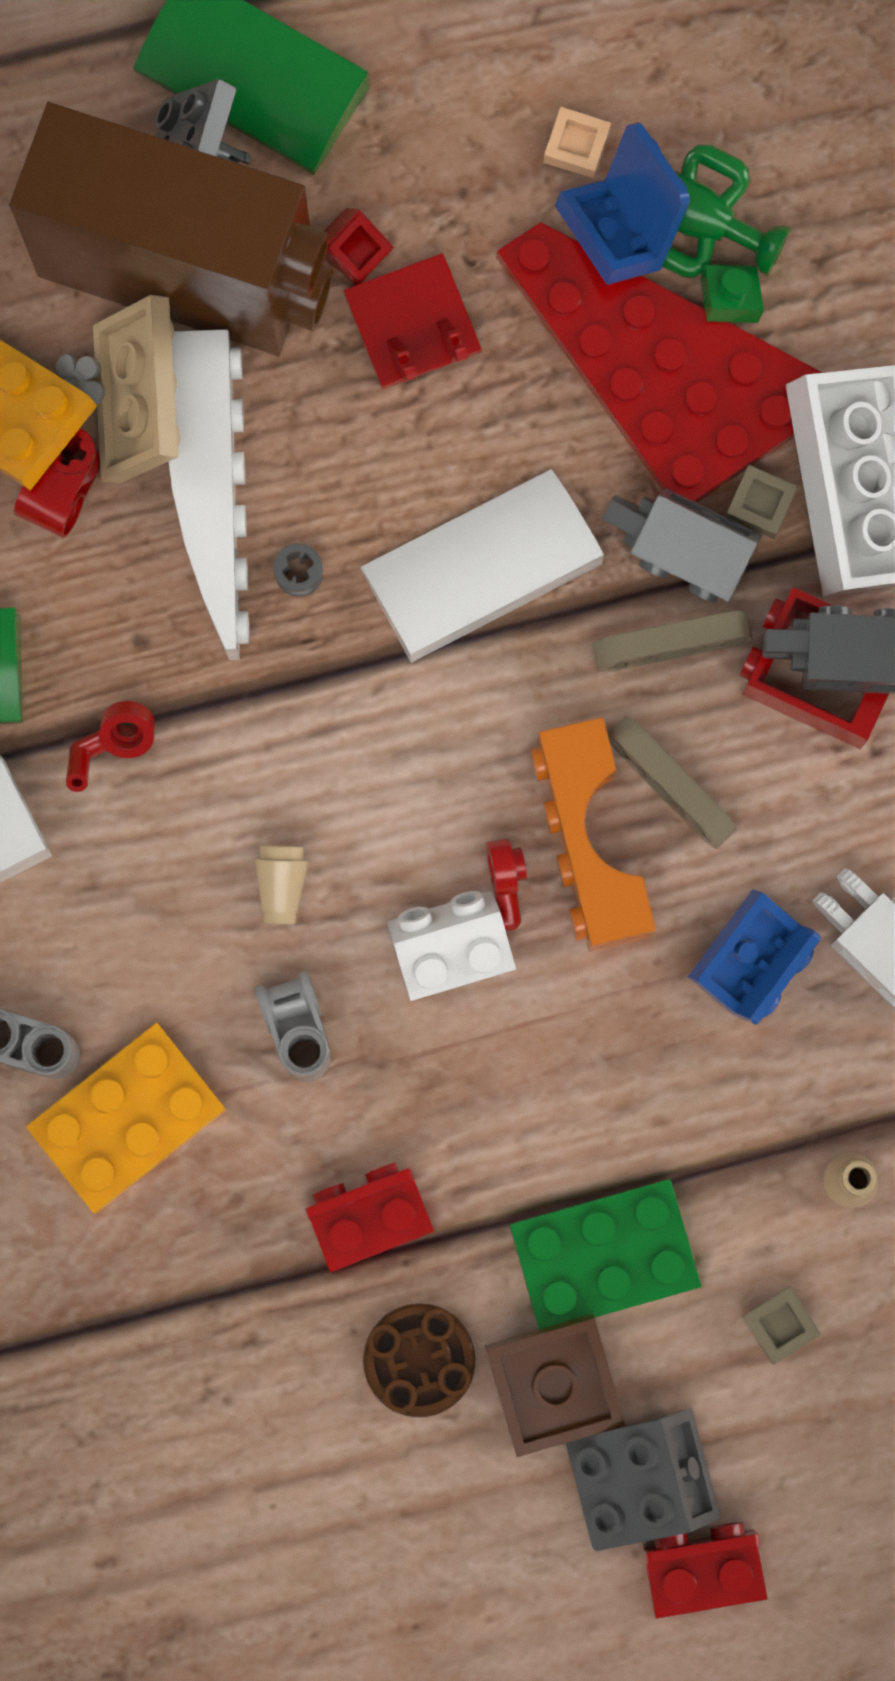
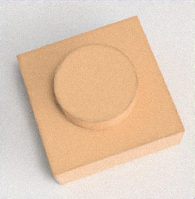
M560 107L544 154L543 163L594 179L610 132L611 122Z

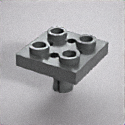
M217 79L169 96L162 102L155 117V126L158 128L156 137L235 163H250V155L247 152L238 150L221 141L236 87Z

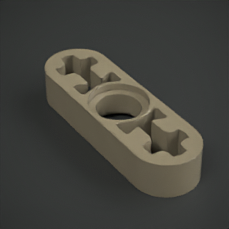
M738 610L612 635L595 641L592 646L598 672H614L739 646L751 641L752 634L747 612Z
M625 716L608 733L609 742L618 754L707 844L717 849L737 830L733 821L721 807L633 719Z

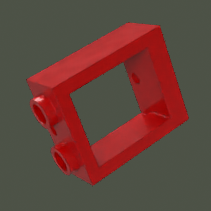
M792 587L786 602L775 598L762 628L766 630H788L793 617L807 619L810 613H818L820 607L831 606V604ZM752 647L739 676L749 680L743 691V696L860 750L872 733L889 694L863 692L849 722L764 683V679L774 659L763 658V650Z

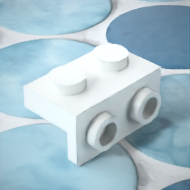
M478 891L464 892L455 896L450 903L430 909L426 907L411 908L402 912L397 919L387 922L410 1001L516 970L501 912L491 891L484 893Z

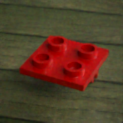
M443 253L343 290L382 390L482 353V348Z

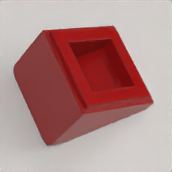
M344 209L324 230V232L329 233V244L325 259L355 285L361 284L394 248L360 209Z

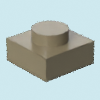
M748 465L726 517L775 539L798 486Z
M788 1286L742 1315L745 1323L773 1365L821 1335L791 1286Z

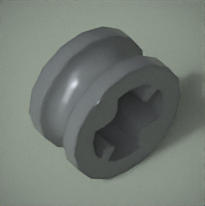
M305 544L286 546L278 553L274 561V573L277 584L283 592L291 596L304 597L310 595L318 589L323 580L320 556L313 548ZM300 558L301 564H304L305 560L311 562L312 566L307 570L309 577L307 581L297 583L296 577H293L292 581L287 580L284 575L290 571L288 563L290 560Z

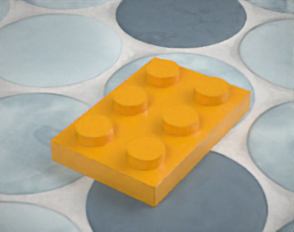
M0 340V471L28 490H31L92 414L97 405L88 394Z
M155 1023L28 1124L26 1128L93 1214L97 1215L227 1111V1109L162 1027Z

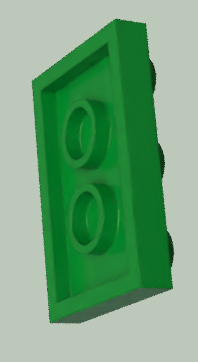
M671 1179L509 1224L538 1329L593 1314L596 1318L702 1287Z

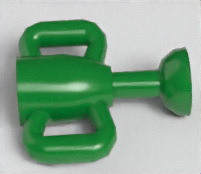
M696 145L687 152L681 172L676 171L675 173L686 184L690 197L688 208L677 232L684 236L698 239L697 255L695 258H692L670 247L662 267L681 277L695 278L702 274L705 264H710L715 242L721 241L725 237L754 251L755 262L760 272L768 276L792 228L780 225L770 228L765 233L734 218L735 212L732 208L746 192L750 183L749 168L741 159L713 145ZM701 164L732 179V185L719 195L712 188L697 180L698 165Z

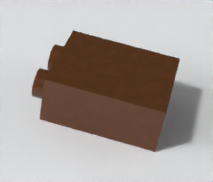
M47 101L9 203L38 277L125 306H130L149 295L168 297L170 319L173 322L197 330H228L231 341L276 356H280L290 325L312 332L316 329L330 292L333 269L323 266L329 244V233L310 227L305 185Z

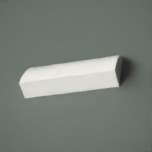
M895 365L808 374L785 384L823 597L895 586Z
M550 469L361 566V571L409 661L412 663L602 565L604 554L568 492L553 470Z

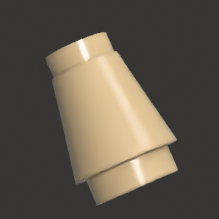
M260 845V858L254 859L263 912V923L296 924V913H298L309 860H304V847Z
M850 1152L840 1154L830 1161L825 1169L823 1182L825 1191L833 1202L845 1208H859L874 1198L879 1186V1176L876 1167L867 1157ZM853 1168L860 1169L859 1174H865L866 1184L864 1187L855 1189L850 1185L848 1175Z

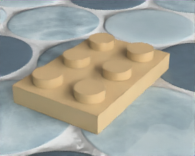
M149 295L93 325L94 358L100 365V372L96 377V381L101 382L105 387V397L101 403L97 404L101 482L120 484L178 458L180 431L176 424L175 410L177 379L173 371L172 358L174 326L170 319L168 297Z

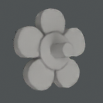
M72 354L61 356L56 363V370L61 376L60 378L88 394L96 404L101 403L105 397V387L101 382L92 380L100 372L98 361L91 356H85L79 360Z

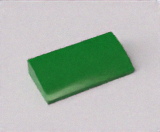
M166 0L133 66L135 72L173 94L217 79L236 87L226 124L314 175L369 89L368 71L244 0Z

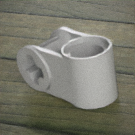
M308 971L299 972L297 979L267 989L263 985L255 986L254 989L269 1034L272 1033L279 1058L287 1073L294 1079L303 1082L315 1081L322 1077L329 1069L332 1059L331 1050L320 1019L322 1014ZM301 1041H313L320 1046L321 1051L317 1062L306 1068L295 1066L290 1059L292 1048Z

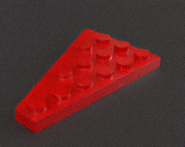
M542 222L497 250L496 258L661 490L666 487L697 503L741 474L748 465H754L795 437L785 384L804 375L823 372L729 322H707L705 309L643 276L607 285L578 241Z

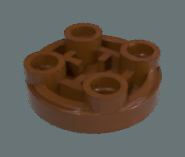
M421 1303L396 1308L379 1320L369 1334L363 1355L365 1377L374 1395L392 1411L410 1417H429L442 1413L454 1406L464 1396L472 1382L476 1361L472 1339L459 1319L443 1308Z

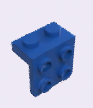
M640 122L626 126L606 179L560 191L555 207L605 283L609 285L661 270L688 208L690 197L686 184L677 176L668 163L658 143L651 138L645 127Z

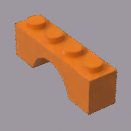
M604 717L539 732L537 740L539 747L530 749V755L537 781L547 779L552 799L543 802V808L550 834L560 832L565 852L556 855V861L563 887L573 885L578 907L569 908V914L576 941L586 939L590 952L653 937L656 927L644 878L620 872L606 864L592 848L586 833L585 814L587 806L598 790L614 779L616 773Z

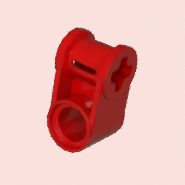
M80 428L31 490L22 486L14 506V515L62 538L69 535L77 522L84 500L100 470V456L95 449L92 438L86 431ZM78 449H81L84 459L82 461L73 459L69 465H66L63 458L64 454L74 455Z

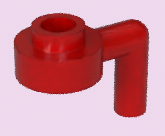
M120 701L110 705L101 716L100 730L75 741L70 746L66 774L67 788L74 792H81L87 788L90 759L108 751L110 754L120 758H135L145 754L153 745L155 734V719L150 710L144 705L133 701ZM127 722V723H132V724H135V725H133V726H125V725H122L121 723Z
M508 838L486 842V857L496 903L501 912L506 932L513 931L521 924L517 895L518 881L527 880L523 851L521 847L512 849Z

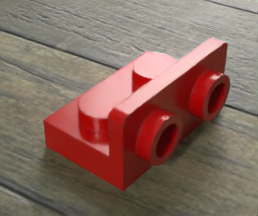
M396 1162L364 1174L368 1183L364 1186L347 1192L344 1183H340L312 1195L315 1205L305 1208L308 1219L311 1221L330 1273L434 1232L410 1168L399 1171Z
M731 1522L711 1526V1537L689 1540L688 1533L655 1539V1546L643 1548L654 1617L658 1619L768 1600L759 1552V1545H761L759 1533L754 1529L745 1531L743 1522Z

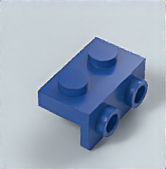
M752 889L693 968L688 978L732 1015L756 1025L762 1018L767 1017L776 1009L781 1000V993L790 980L810 963L814 954L813 949L821 940V936L813 929L796 922L763 892Z

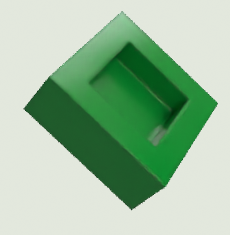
M705 264L700 279L707 322L759 323L764 307L757 266Z

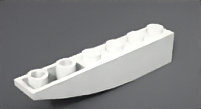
M228 330L174 331L172 358L173 371L177 379L175 410L176 424L180 431V441L178 445V458L169 461L172 492L184 544L206 609L228 659L240 660V644H249L250 640L248 611H239L238 591L248 590L247 558H237V538L247 537L245 505H236L235 485H245L244 452H235L234 432H244L243 400H233V380H242L243 378L241 347H232Z

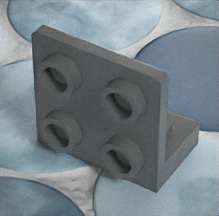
M692 1408L671 1412L647 1422L612 1429L566 1443L591 1545L595 1551L690 1533L721 1519Z

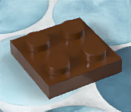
M593 1314L485 1345L516 1457L625 1426Z

